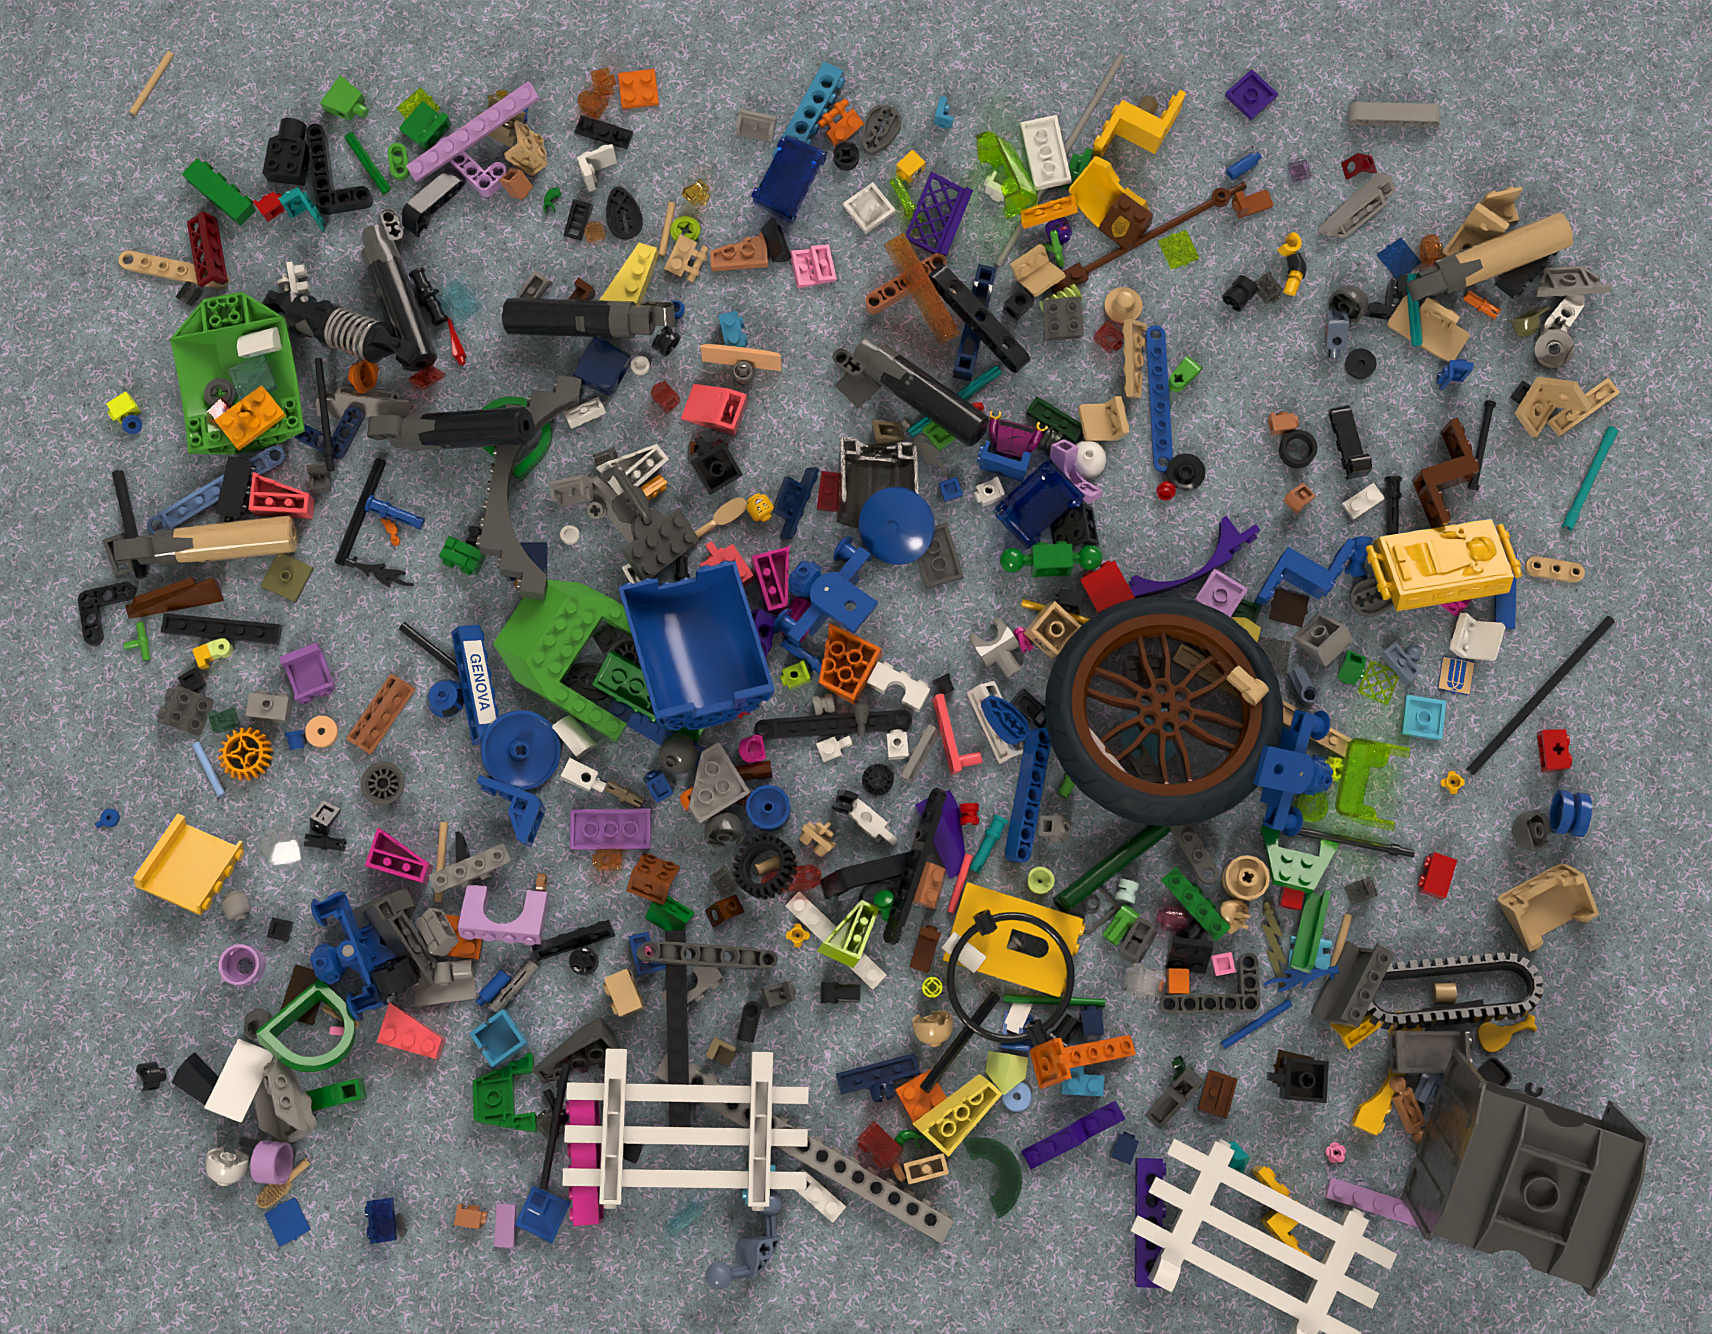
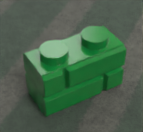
M451 536L447 538L439 554L443 565L452 569L454 566L461 568L460 572L471 576V574L478 575L487 556L481 554L479 548Z

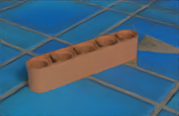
M936 253L920 263L926 274L929 275L937 268L933 264L940 263L946 265V258L944 255ZM917 265L869 293L866 297V310L871 314L880 313L926 285L924 277L917 275L920 273ZM903 282H908V283H910L911 285H909V286L906 287V286H903L902 283H903ZM891 291L894 295L887 296L885 293ZM872 301H876L879 304L876 306H872L869 303Z

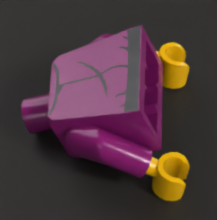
M990 411L988 433L991 443L996 447V451L1004 453L1003 457L1014 460L1015 456L1022 457L1024 451L1028 453L1034 451L1048 428L1046 425L1045 429H1040V422L1034 428L1001 419L1000 411L997 417L992 416V411Z

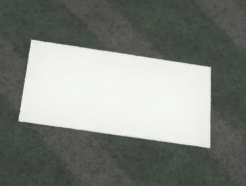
M238 1039L204 1108L242 1123L264 1077V1067L267 1063L271 1062L273 1055L266 1049Z

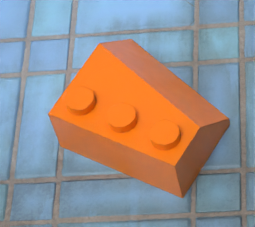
M829 623L819 684L836 696L856 704V700H859L877 662L883 656L882 649Z

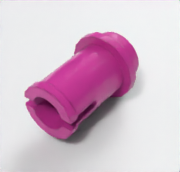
M1018 627L1013 631V635L1017 639L1022 653H1026V649L1029 652L1034 647L1029 638L1023 633L1025 629Z

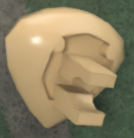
M1233 899L1223 902L1219 908L1220 916L1231 927L1228 933L1233 934L1239 928L1248 929L1249 925L1244 924L1247 918H1250L1248 906L1242 901Z

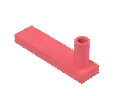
M944 694L935 695L932 701L950 774L959 773L962 767L981 764L982 756L980 752L958 755Z

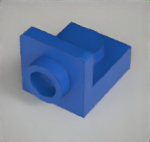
M656 769L651 770L643 778L656 803L674 794L660 769L657 771Z

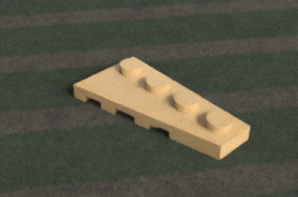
M1133 319L1124 320L1123 335L1125 337V345L1123 346V353L1125 355L1124 373L1126 375L1124 391L1126 397L1141 398L1143 373L1140 371V367L1144 365V357L1141 351L1142 347H1145L1146 339L1143 338V331L1147 330V324Z

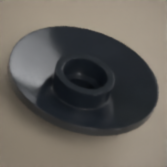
M1178 454L1170 460L1167 466V477L1177 489L1191 491L1202 484L1205 478V467L1202 461L1193 454ZM1182 471H1187V472H1188V476H1187V477L1182 476L1181 472H1182Z

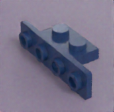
M806 468L801 483L789 476L784 477L772 511L786 520L779 536L780 538L792 539L796 534L799 520L802 518L805 505L811 496L812 487L817 481L818 468Z

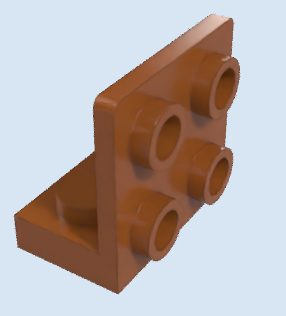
M643 853L631 872L626 891L664 905L671 884L680 870V866L671 861L657 858L655 855Z

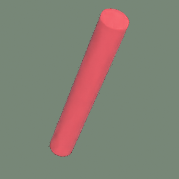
M965 854L948 906V912L955 914L973 857L972 855Z

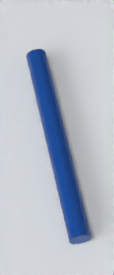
M1289 999L1285 1000L1220 1043L1224 1049L1228 1048L1293 1006Z

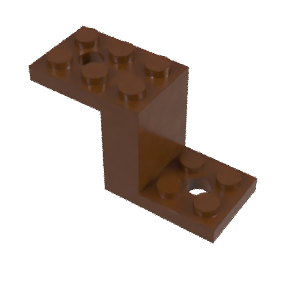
M1458 417L1451 419L1440 431L1452 460L1421 469L1412 479L1431 529L1446 526L1450 522V512L1443 504L1441 490L1468 482L1480 471L1479 462L1473 456L1472 445L1466 439L1464 434L1465 428L1459 422Z

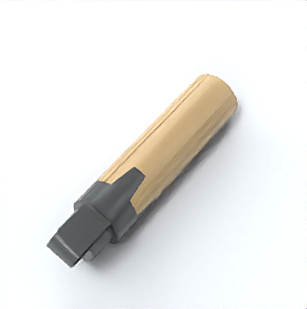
M1558 212L1434 262V266L1419 271L1416 279L1406 283L1412 301L1424 297L1431 298L1442 293L1445 295L1452 294L1569 248L1573 245L1572 228L1565 215Z
M289 515L156 530L152 535L115 540L113 545L115 561L138 560L141 565L158 563L161 567L291 553L297 549L298 535L294 520Z

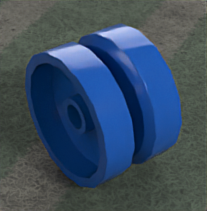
M759 786L751 792L747 799L746 810L749 820L754 827L761 831H777L785 826L790 818L791 807L789 798L777 786ZM767 805L768 807H770L772 805V809L770 811H766L765 806Z
M1557 790L1550 807L1549 822L1551 832L1562 835L1568 832L1571 836L1584 837L1590 826L1592 816V800L1590 795L1580 792L1573 795L1567 790Z

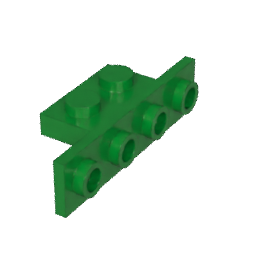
M1177 867L1161 879L1165 886L1215 941L1231 929L1214 910L1216 908L1215 904L1209 898L1205 900L1201 895L1203 891L1196 883L1191 884Z

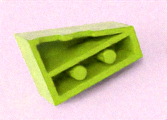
M861 900L825 939L817 952L854 968L862 956L879 912L878 907Z

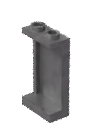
M1390 1031L1391 1073H1445L1454 1048L1461 1050V1053L1473 1065L1472 1057H1470L1472 1039L1469 1036V1031Z

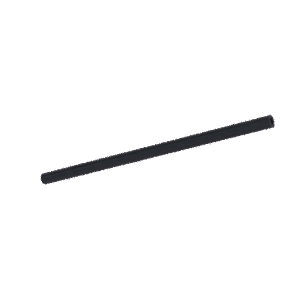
M1607 616L1466 768L1467 771L1470 770L1472 775L1476 774L1615 623L1612 617Z

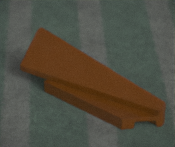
M190 577L138 595L132 599L133 603L126 605L125 608L128 618L133 619L222 602L224 599L219 583L214 578L198 583L194 578Z

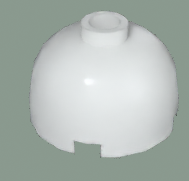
M1092 441L1077 443L1076 446L1079 449L1075 462L1076 469L1084 479L1098 477L1106 465L1104 449L1098 443Z
M224 1148L212 1149L207 1153L205 1162L206 1172L218 1185L228 1186L239 1181L245 1175L249 1164L248 1154L239 1150H235L236 1154L224 1152Z

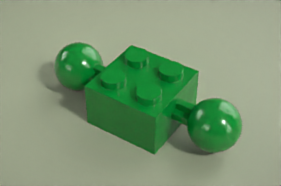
M1059 541L1051 545H1047L1046 542H1038L1032 546L1030 554H1022L1016 548L1006 549L1000 556V565L1008 573H1016L1023 566H1030L1031 577L1070 576L1073 564H1080L1086 570H1094L1101 565L1103 555L1101 550L1094 545H1087L1079 552H1073L1072 544H1067L1065 541Z

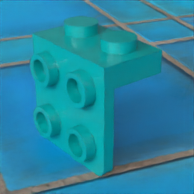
M297 187L292 191L285 192L278 198L291 219L308 209L322 232L326 231L323 227L326 223L306 192L302 193Z

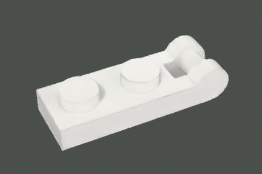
M802 1168L799 1172H807V1171H805V1170ZM807 1172V1181L810 1183L809 1187L806 1190H794L833 1223L846 1206Z

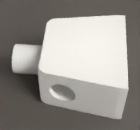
M569 758L560 779L588 792L593 788L602 793L607 784L606 781L597 777L599 772ZM582 774L591 777L590 781H583L581 779Z

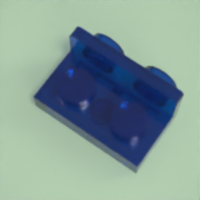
M393 1197L366 1201L365 1216L368 1218L369 1225L367 1227V1238L370 1239V1244L397 1240Z

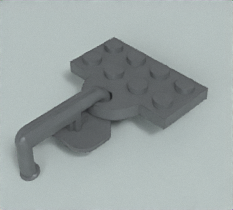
M616 465L602 471L600 477L603 481H610L612 476H614L624 491L613 499L612 509L621 522L631 524V533L634 541L624 547L621 552L640 581L655 576L700 540L680 508L675 509L666 517L654 509H648L649 500L643 490L638 486H633L624 470Z

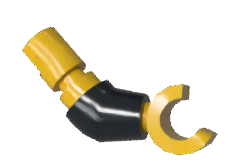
M1292 232L1285 237L1286 244L1279 247L1277 251L1282 256L1287 257L1286 260L1289 268L1288 279L1283 292L1287 295L1295 296L1301 280L1306 276L1307 265L1300 252H1296L1302 245L1301 238L1297 233Z

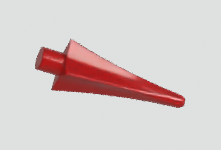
M449 318L447 322L451 336L452 356L455 357L458 365L462 366L466 364L465 358L467 356L456 334L453 322Z

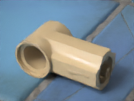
M1239 665L1226 678V680L1242 692L1243 698L1254 706L1269 692V688L1263 681L1254 679Z

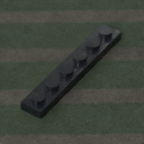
M168 613L163 614L161 633L211 639L223 638L232 641L279 645L282 625Z

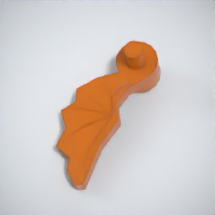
M380 519L387 533L391 534L392 545L398 546L400 539L397 536L398 528L396 524L392 523L390 519Z

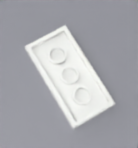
M1057 115L1021 122L1020 126L1034 190L1037 191L1072 183Z

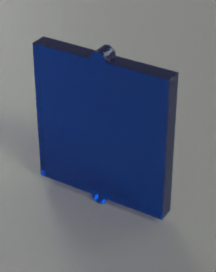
M1399 238L1391 245L1388 244L1387 248L1377 254L1378 258L1396 279L1400 274L1411 273L1413 268L1422 263L1402 238Z

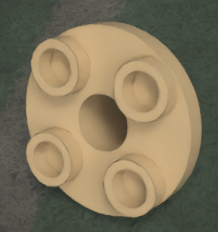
M1119 287L1107 295L1104 310L1110 320L1124 325V320H1136L1140 316L1142 300L1136 291L1127 287Z

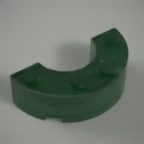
M987 1137L966 1138L962 1143L970 1160L987 1159L998 1170L1000 1177L999 1186L988 1199L996 1217L999 1219L1014 1207L1020 1195L1022 1172L1019 1162L1012 1151L999 1141Z

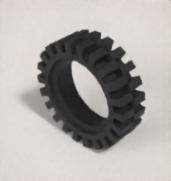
M768 834L766 837L759 835V840L756 837L751 838L752 844L748 841L744 843L747 847L746 850L743 848L739 849L742 855H736L735 857L738 863H733V868L736 869V871H733V875L736 877L735 881L739 884V887L749 895L757 899L767 900V897L775 898V893L781 895L783 893L781 891L782 887L786 890L789 888L786 883L787 881L793 882L794 879L791 877V874L796 875L797 871L793 867H797V862L794 860L796 855L793 853L792 848L784 841ZM762 852H777L780 857V868L775 877L766 883L759 884L753 882L750 876L753 860Z

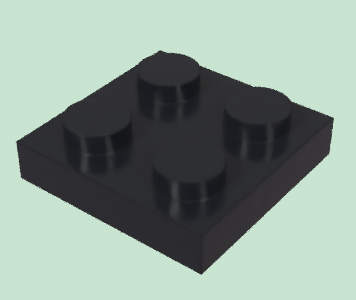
M1172 936L1165 968L1189 969V972L1206 974L1213 951V942Z

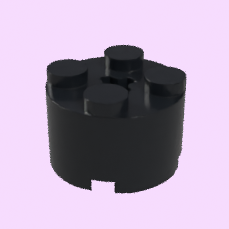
M407 955L392 959L390 963L382 964L370 971L371 979L381 1000L391 996L392 993H395V995L402 994L407 991L406 986L410 987L419 983Z

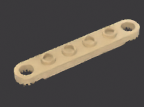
M124 251L119 256V264L125 270L198 285L195 267L192 263L134 251ZM132 256L133 262L129 265L124 264L125 258ZM207 268L203 274V278L208 276ZM227 274L228 282L224 285L215 283V281H211L205 286L215 289H223L227 287L230 282L229 275Z

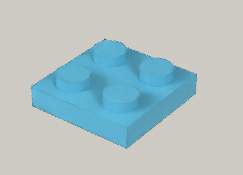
M1406 695L1401 735L1441 741L1443 738L1446 701Z

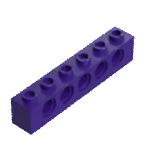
M1136 1157L1135 1219L1137 1215L1144 1219L1153 1216L1156 1220L1155 1225L1166 1230L1163 1227V1218H1166V1206L1163 1205V1199L1155 1196V1205L1149 1207L1146 1204L1147 1196L1153 1195L1149 1193L1151 1185L1147 1184L1146 1177L1148 1174L1153 1173L1155 1177L1163 1180V1176H1166V1163H1163L1161 1158ZM1135 1234L1134 1286L1162 1288L1148 1279L1151 1271H1147L1145 1268L1148 1260L1153 1259L1156 1262L1162 1247L1155 1244V1247L1149 1250L1145 1245L1147 1239Z

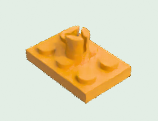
M261 385L217 417L215 421L235 447L241 450L286 417V414Z

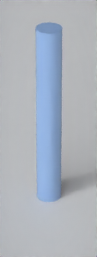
M200 742L194 743L192 746L217 796L224 795L225 792Z

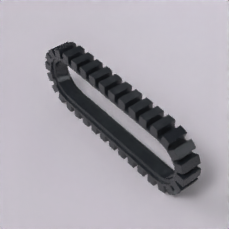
M1504 952L1496 953L1494 957H1492L1491 953L1484 954L1481 959L1479 955H1471L1469 960L1467 956H1459L1456 962L1454 957H1447L1444 962L1442 958H1435L1431 964L1429 959L1421 960L1419 965L1417 960H1412L1406 966L1405 962L1401 961L1396 962L1394 967L1391 962L1382 981L1509 970L1517 973L1524 980L1527 986V995L1523 1000L1517 1002L1397 1013L1387 1012L1379 1008L1374 1000H1372L1364 1018L1371 1014L1372 1017L1369 1022L1376 1026L1380 1020L1381 1028L1389 1030L1392 1024L1394 1025V1030H1402L1405 1025L1407 1029H1415L1418 1023L1420 1028H1426L1430 1023H1432V1027L1440 1026L1443 1021L1445 1026L1453 1025L1455 1021H1457V1024H1465L1468 1019L1470 1023H1478L1481 1018L1482 1022H1490L1493 1017L1495 1021H1502L1506 1016L1508 1020H1513L1518 1015L1520 1017L1528 1015L1535 1008L1543 996L1544 988L1541 986L1544 982L1542 976H1536L1539 970L1535 965L1527 967L1530 960L1522 957L1518 962V954L1510 953L1507 958H1505Z

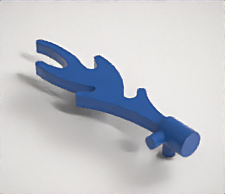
M1338 965L1324 970L1313 968L1311 975L1296 969H1285L1284 972L1291 974V977L1274 978L1266 981L1264 986L1274 982H1285L1286 985L1278 989L1279 992H1282L1303 981L1301 987L1304 988L1320 976L1329 974L1330 979H1334V974L1340 972Z

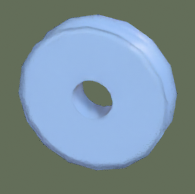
M1020 1082L1008 1093L1002 1094L1003 1104L1011 1111H1024L1032 1102L1031 1089L1027 1084ZM1016 1092L1021 1095V1098L1017 1101L1013 1099V1094Z

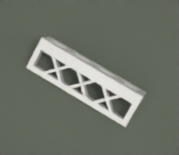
M995 681L976 686L967 692V695L999 764L1015 756L1022 755L1024 743L1021 741L1016 744L1019 750L1015 751L1013 745L1007 744L995 733L985 718L981 708V701L990 696L987 688L990 687L993 696L1002 698Z

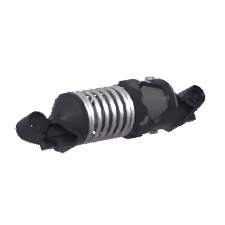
M269 290L261 303L276 313L282 312L286 316V323L290 332L299 336L315 337L322 346L336 348L339 351L349 353L370 363H378L383 358L394 354L396 356L395 359L400 364L410 367L420 351L410 341L393 337L388 324L347 310L342 306L331 303L329 300L317 302L314 296L307 293L296 294L289 291L279 294L274 290Z

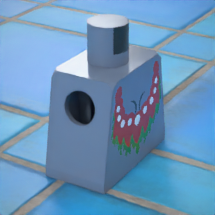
M1327 310L1325 345L1329 349L1328 357L1339 358L1340 350L1346 349L1349 318L1346 311Z

